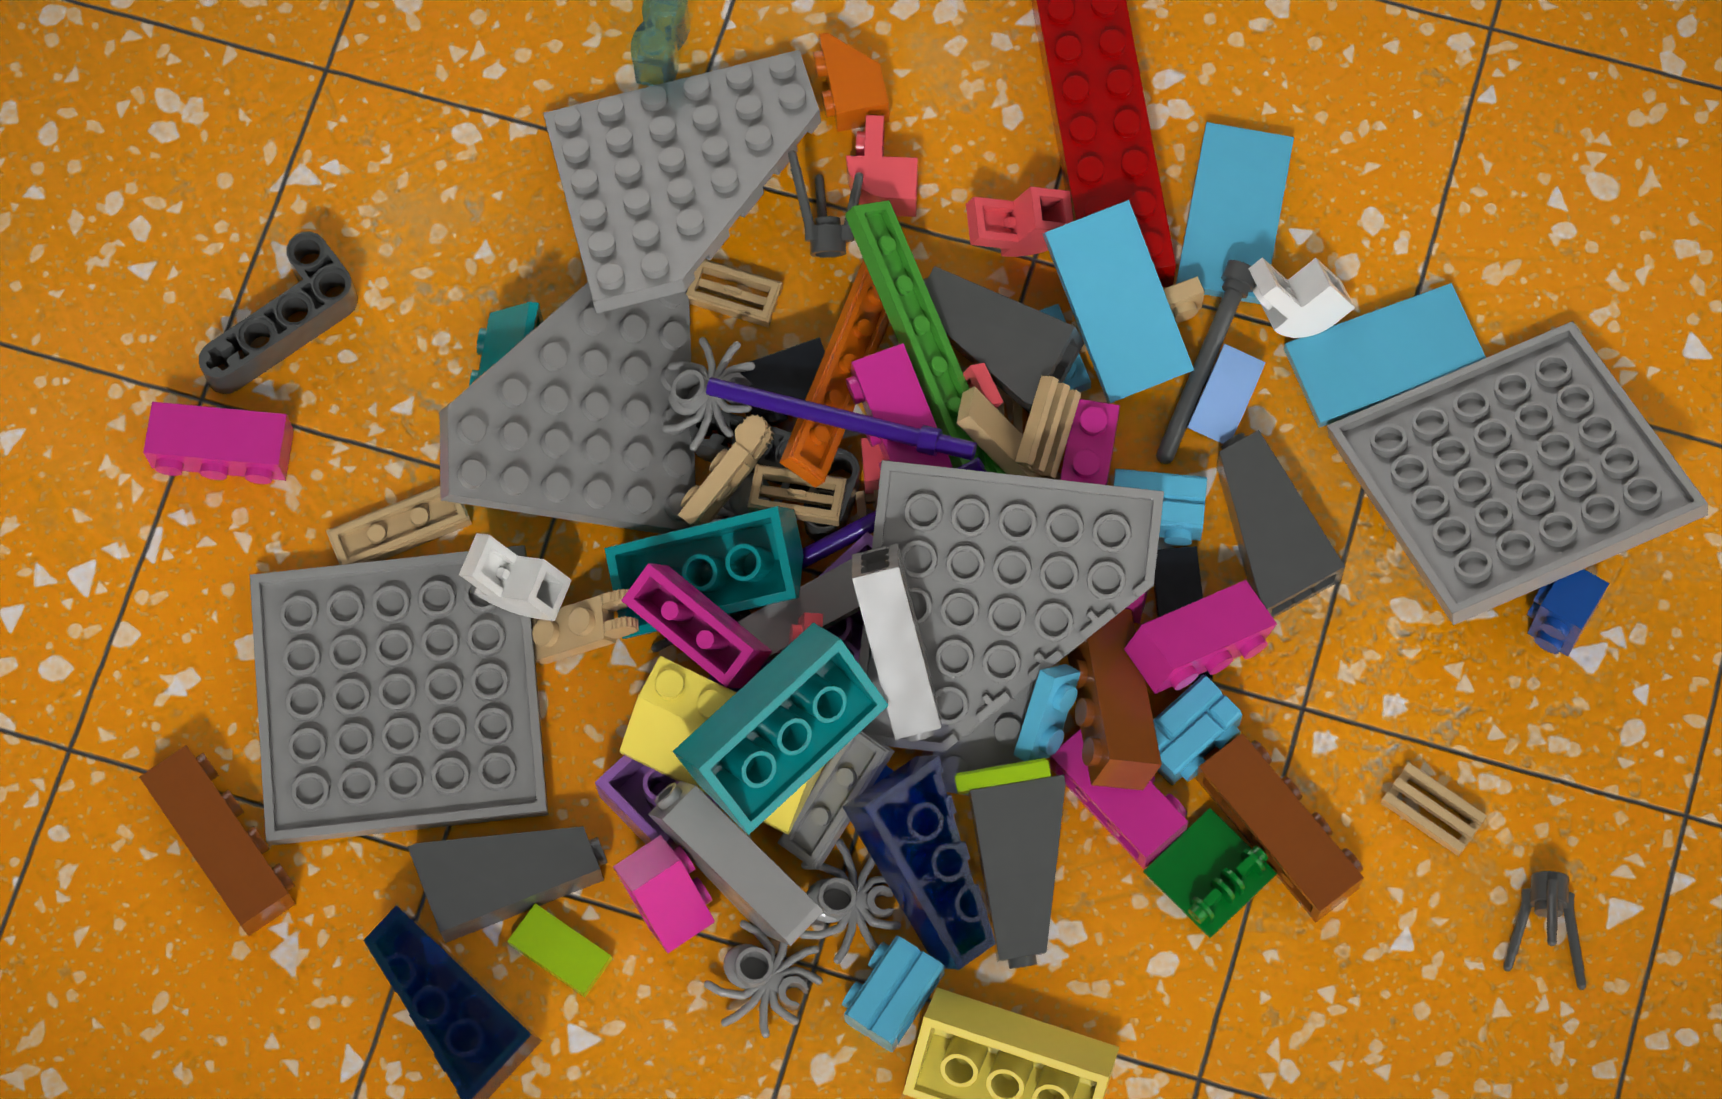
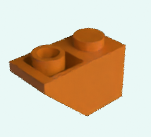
M829 33L819 34L820 51L813 52L817 78L826 77L828 90L821 91L826 118L834 116L837 132L866 127V115L884 116V123L889 122V102L880 63Z

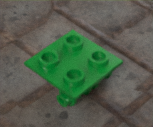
M1211 808L1199 817L1143 871L1209 938L1216 934L1277 875L1266 863L1268 860L1266 853L1256 845L1251 848Z

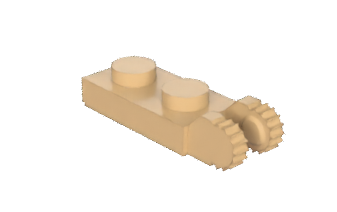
M752 414L743 419L744 422L740 423L734 430L736 442L729 450L723 449L713 459L709 467L711 473L702 485H695L686 493L681 502L683 509L679 512L678 516L687 525L693 527L710 523L768 449V444H771V441L774 440V433L763 417H760L758 414L756 416Z
M629 589L613 590V592L603 593L602 595L561 607L555 621L532 618L535 662L549 664L616 643V639L639 631V622L635 617L624 616L614 619V611L628 607L621 600Z

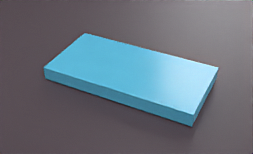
M1206 122L1176 284L1198 276L1205 292L1204 295L1222 298L1225 291L1222 289L1224 281L1221 279L1228 260H1237L1252 266L1263 257L1271 265L1294 137ZM1249 292L1247 298L1241 299L1243 302L1260 304L1253 292Z
M1129 200L1042 233L1107 403L1118 401L1194 371Z
M1452 283L1334 325L1319 334L1298 338L1284 345L1286 356L1318 428L1334 423L1486 358Z

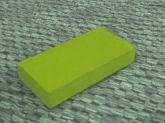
M1042 758L960 772L954 776L957 793L962 795L968 794L970 790L1052 777L1049 760Z
M536 903L507 940L511 947L583 997H586L613 960L612 956Z

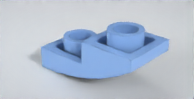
M1224 343L1187 428L1222 444L1232 438L1266 362Z

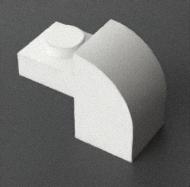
M1263 257L1248 268L1257 285L1252 289L1254 295L1259 300L1274 331L1283 336L1304 338L1319 334L1332 327L1355 309L1341 280L1317 258L1313 259L1288 280Z
M476 533L459 573L461 577L476 587L474 594L483 600L518 615L555 621L572 579L545 559L518 556L491 535Z

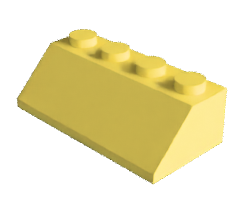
M660 656L638 695L619 750L620 753L678 782L684 781L696 785L705 795L709 796L693 779L673 753V750L737 692ZM824 766L764 820L763 823L789 835Z
M937 987L923 1018L903 1094L916 1099H1104L1120 1047Z

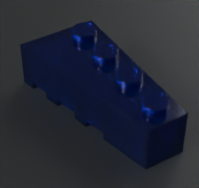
M916 756L845 804L843 809L928 954L941 962L946 969L960 970L995 945L996 941L979 885L974 884L967 861L971 858L966 842L961 841L953 815L957 812L952 796L947 795L941 775L944 770L940 756Z
M396 905L363 940L392 988L401 998L417 1029L421 1031L441 1068L447 1073L455 1086L460 1099H489L541 1043L542 1040L409 912Z

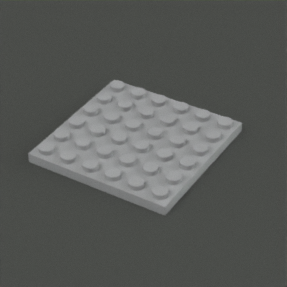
M1573 321L1327 425L1328 436L1453 625L1708 515L1707 501Z
M525 545L507 547L516 555L527 557ZM469 551L250 575L265 836L269 846L549 815L537 672L532 638V618L504 610L474 594L476 587L459 575Z

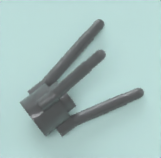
M794 150L789 151L788 158L804 222L805 241L810 242V255L818 258H833L845 255L846 242L854 241V236L846 217L844 225H841L839 217L827 216L824 179L822 175L818 174L815 176L817 218H814L813 221L797 153ZM861 172L855 174L847 212L853 206L859 204L864 178Z
M1540 871L1531 875V888L1522 889L1521 906L1503 968L1505 971H1511L1531 907H1534V913L1537 916L1547 918V943L1549 946L1557 944L1558 917H1561L1564 912L1576 984L1579 990H1584L1586 988V980L1574 913L1575 894L1569 892V877L1566 874L1554 871Z

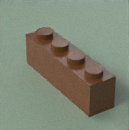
M1131 609L1121 611L1067 654L1069 666L1081 671L1076 686L1078 693L1075 721L1081 728L1083 739L1082 759L1083 763L1088 766L1091 785L1143 791L1161 767L1162 762L1146 681L1124 650L1136 633Z
M1241 733L1198 767L1196 780L1251 846L1254 847L1256 845L1268 856L1266 863L1277 873L1276 876L1316 923L1360 888L1364 879L1360 873L1363 871V867L1349 849L1344 848L1341 851L1331 839L1332 830L1325 819L1317 812L1310 814L1299 801L1302 799V795L1293 781L1287 776L1280 778L1269 765L1272 763V759L1266 749L1256 740L1250 742Z
M186 745L139 778L243 930L250 936L295 905V902L288 893L295 885L280 863L271 868L262 854L268 851L269 847L256 828L253 826L245 831L237 819L244 811L229 789L220 794L214 786L212 780L219 775L205 754L202 753L195 758Z

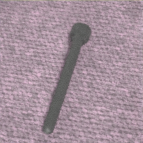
M1228 260L1221 276V279L1224 281L1222 289L1225 291L1194 363V371H1191L1156 453V458L1161 464H1169L1173 461L1242 298H1247L1249 292H1253L1252 289L1257 286L1248 269L1251 267L1249 264L1237 260Z

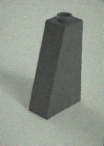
M934 266L929 277L923 279L950 344L973 365L985 363L995 384L1029 414L1041 376H1053L1059 380L1058 383H1063L1084 345V341L1075 326Z
M1258 430L1247 437L1244 433H1240L1227 440L1221 446L1222 450L1219 451L1216 468L1247 581L1274 618L1340 582L1345 565L1260 431Z
M1064 775L970 790L968 794L997 962L1008 960L1009 969L1037 965L1036 955H1042L1047 952L1066 785Z
M584 826L423 842L408 846L438 929L445 943L526 912L535 903L541 906L604 881L599 866L608 863L598 837L589 840Z

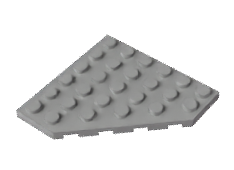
M800 50L543 113L596 314L685 292L695 280L694 272L705 259L711 260L729 238V229L738 217L742 216L745 218L764 194L763 186L773 174L779 175L789 163V151L794 150L797 153V144L807 132L812 134L821 123L820 111Z
M588 282L569 297L541 324L528 333L508 353L439 412L441 501L658 534L689 528L690 526L678 516L679 512L683 509L681 502L684 496L696 485L694 451L690 450L692 441L689 427L682 431L664 433L662 430L665 425L678 424L692 417L678 414L672 409L669 402V393L675 378L688 369L669 370L668 364L678 361L691 362L689 298L686 295L687 290L597 314Z
M882 460L872 549L898 543L941 714L942 728L934 730L932 736L923 740L907 741L906 737L895 740L886 708L864 730L890 747L944 753L1038 678L1040 670L1054 666L1154 586L1164 491ZM863 622L859 665L883 696Z

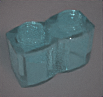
M644 0L642 5L643 22L638 26L633 35L630 50L636 83L654 86L674 81L679 69L678 50L688 38L691 20L688 0Z

